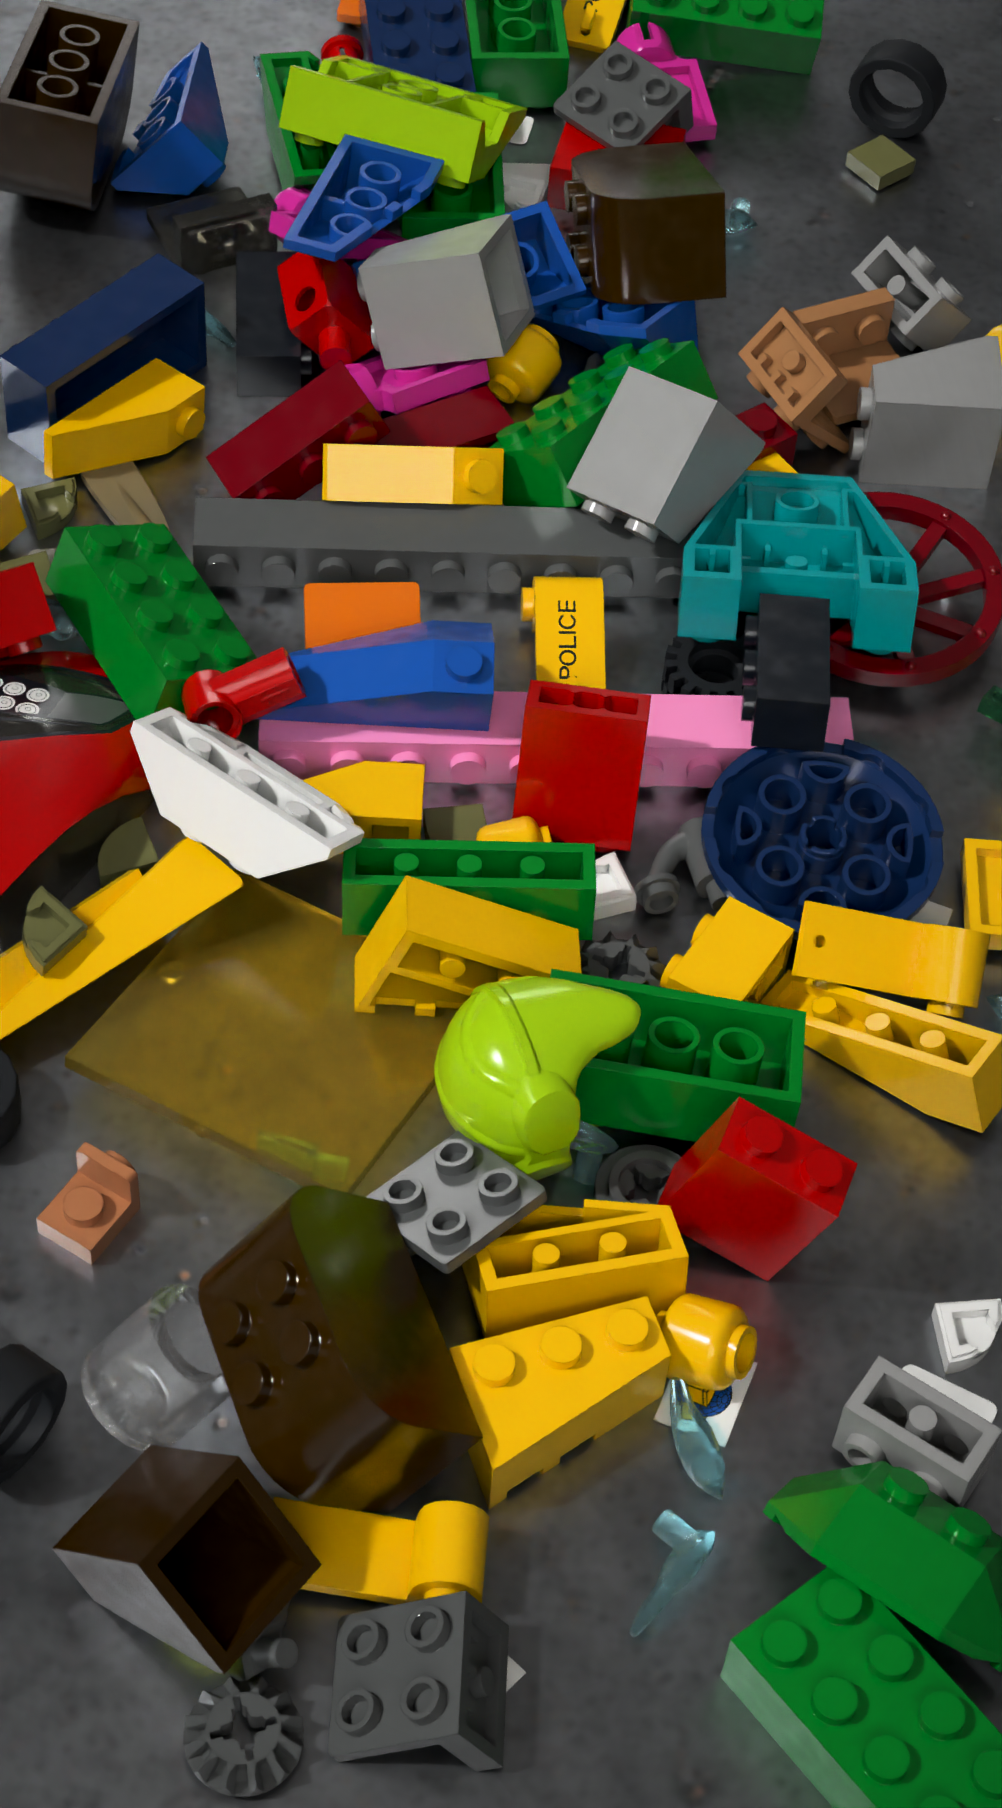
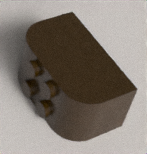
M46 0L40 1L0 88V191L93 212L96 210L120 150L127 124L133 90L140 22Z
M685 142L604 148L579 154L571 160L572 180L565 181L564 198L567 213L573 212L574 232H567L566 244L581 277H583L591 293L596 298L612 303L632 305L726 298L725 191Z
M304 1186L291 1195L202 1275L198 1287L200 1309L247 1443L266 1473L281 1488L294 1497L318 1506L389 1514L483 1438L388 1202L322 1186Z

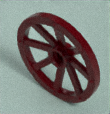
M863 492L883 519L906 522L926 529L909 553L916 562L917 574L943 538L955 546L967 558L974 570L919 585L914 626L957 641L956 643L943 650L921 657H915L912 648L910 653L892 652L894 659L867 656L847 649L852 645L849 620L830 636V673L867 685L911 687L940 681L962 671L987 650L994 640L1002 620V565L997 554L986 538L972 524L955 512L937 503L901 493ZM982 589L983 611L975 625L919 607V605Z

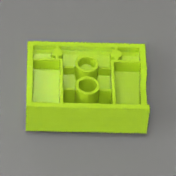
M340 55L323 59L318 72L296 65L290 66L278 127L295 132L294 140L312 146H324L325 141L339 145L344 135L347 134L445 160L444 167L437 183L452 188L464 189L466 183L475 182L486 176L525 119L527 108L350 56Z

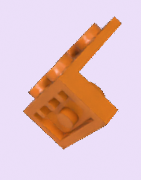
M416 582L307 583L304 586L305 649L421 623L420 587Z

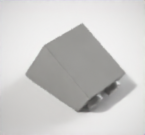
M511 214L480 220L377 248L358 268V291L362 300L368 304L372 319V343L375 350L381 353L385 370L503 357L535 316Z
M998 336L974 338L872 366L869 386L860 387L858 392L857 420H862L860 428H851L849 438V460H858L859 483L987 490L1002 432V363Z
M629 366L567 488L584 500L581 510L607 524H611L614 517L627 521L624 526L627 531L651 543H655L659 535L679 544L761 453L766 442L719 401Z

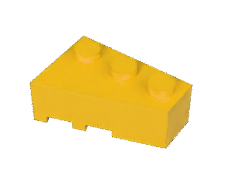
M584 1199L583 1208L541 1205L464 1262L462 1267L483 1338L485 1339L648 1296L655 1315L662 1310L667 1311L674 1300L686 1293L689 1255L669 1205Z
M648 1296L449 1348V1354L483 1435V1438L467 1451L488 1510L505 1500L509 1490L538 1471L543 1475L558 1465L561 1456L590 1437L594 1440L598 1439L663 1396L671 1352Z

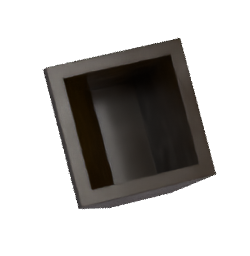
M150 1445L52 1547L54 1552L95 1602L195 1661L221 1674H225L322 1565L239 1456Z

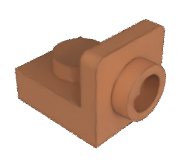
M84 1142L76 1151L77 1173L40 1213L36 1220L38 1233L92 1265L139 1211L140 1195L138 1174L126 1158L114 1151L108 1150L103 1152L88 1142Z

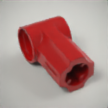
M281 647L225 673L211 669L198 671L188 677L183 684L181 697L188 721L208 725L236 739L242 731L243 724L306 697V693L288 651ZM219 706L217 709L214 710H205L209 707Z

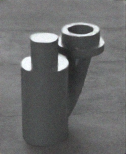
M703 816L692 818L681 825L678 833L670 837L660 847L648 876L636 885L634 890L637 897L636 900L640 905L644 906L645 911L648 913L662 914L672 910L678 904L681 886L678 878L672 873L677 864L682 860L687 862L697 894L700 897L709 899L714 911L718 912L727 900L716 884L704 856L701 837Z

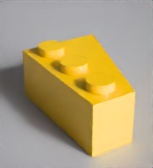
M406 875L354 957V1012L375 1013V1004L414 1006L415 1016L435 1017L436 1008L459 1009L471 996L473 990L484 983L521 976L550 978L551 969L582 974L579 931L564 924Z

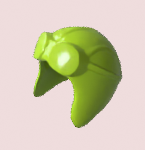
M521 976L488 982L476 987L449 1023L439 1044L435 1059V1083L447 1120L456 1132L459 1131L470 1140L482 1144L535 1181L566 1170L573 1164L570 1153L571 1142L580 1133L599 1126L580 1122V1103L576 1096L579 1075L582 1069L599 1052L618 1044L635 1031L641 1016L640 1006L628 995L566 979Z

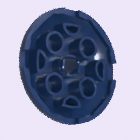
M844 739L843 745L825 742L823 752L754 747L734 760L721 773L708 795L701 826L703 852L708 868L720 890L727 899L730 896L795 929L794 941H798L804 901L911 920L932 896L944 865L942 843L944 829L942 820L933 800L922 784L906 768L891 757L870 746L849 739Z

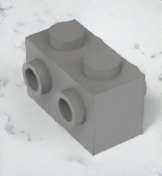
M887 235L851 274L867 292L886 287L893 296L895 303L891 320L895 325L892 327L891 332L910 351H913L917 346L925 351L947 346L971 321L969 316L958 305L964 299L963 295L943 276L938 281L932 276L931 273L937 266L917 246L907 251Z
M878 1356L844 1405L832 1447L840 1451L852 1466L885 1461L893 1467L906 1468L919 1475L927 1483L930 1491L955 1507H963L987 1471L1002 1429L883 1357Z

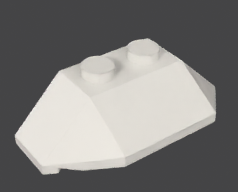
M171 707L133 721L130 733L160 815L181 828L182 833L189 839L204 843L227 858L236 870L259 879L328 860L361 843L365 832L360 826L354 824L353 818L339 803L247 744L208 725L190 722L184 713Z

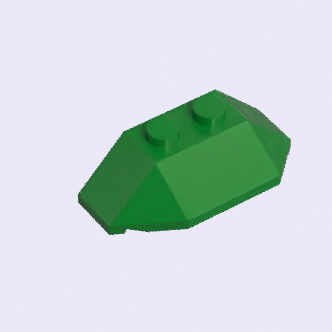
M309 51L260 54L266 129L282 190L289 187H295L301 190V187L313 190L338 145L326 141L324 146L300 143L294 140L295 132L279 128L278 126L290 66L296 65L318 72L320 59Z
M885 1461L794 1477L768 1501L763 1513L772 1521L782 1525L785 1533L810 1556L936 1640L974 1659L990 1661L989 1664L1002 1673V1537L992 1531L990 1524L981 1515L967 1508L953 1506L930 1491L927 1483L916 1473L906 1468L893 1467Z

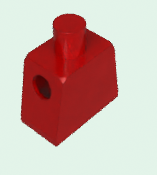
M297 252L277 266L288 328L295 337L319 355L320 365L325 370L340 360L344 365L352 364L374 349L371 339L372 319L368 304L360 297L357 279L352 268L341 258L333 262Z

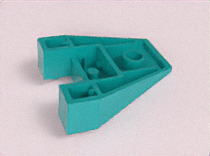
M745 470L714 505L684 546L678 604L677 637H691L696 641L705 643L718 640L736 641L739 611L757 613L760 593L830 599V618L850 619L852 649H864L878 655L890 654L892 652H911L919 597L916 562L852 477Z

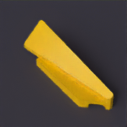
M185 837L144 875L141 874L138 868L129 870L69 909L88 926L87 935L43 976L34 969L28 960L22 940L1 953L0 1040L244 886L245 884L241 877L201 843Z

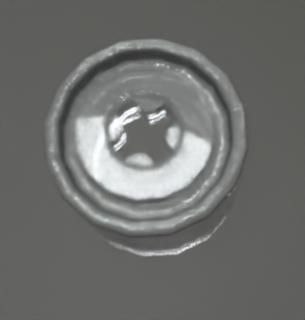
M184 1284L164 1285L85 1356L80 1372L83 1395L93 1416L110 1435L126 1446L143 1452L150 1445L171 1448L231 1396L200 1309L198 1289Z

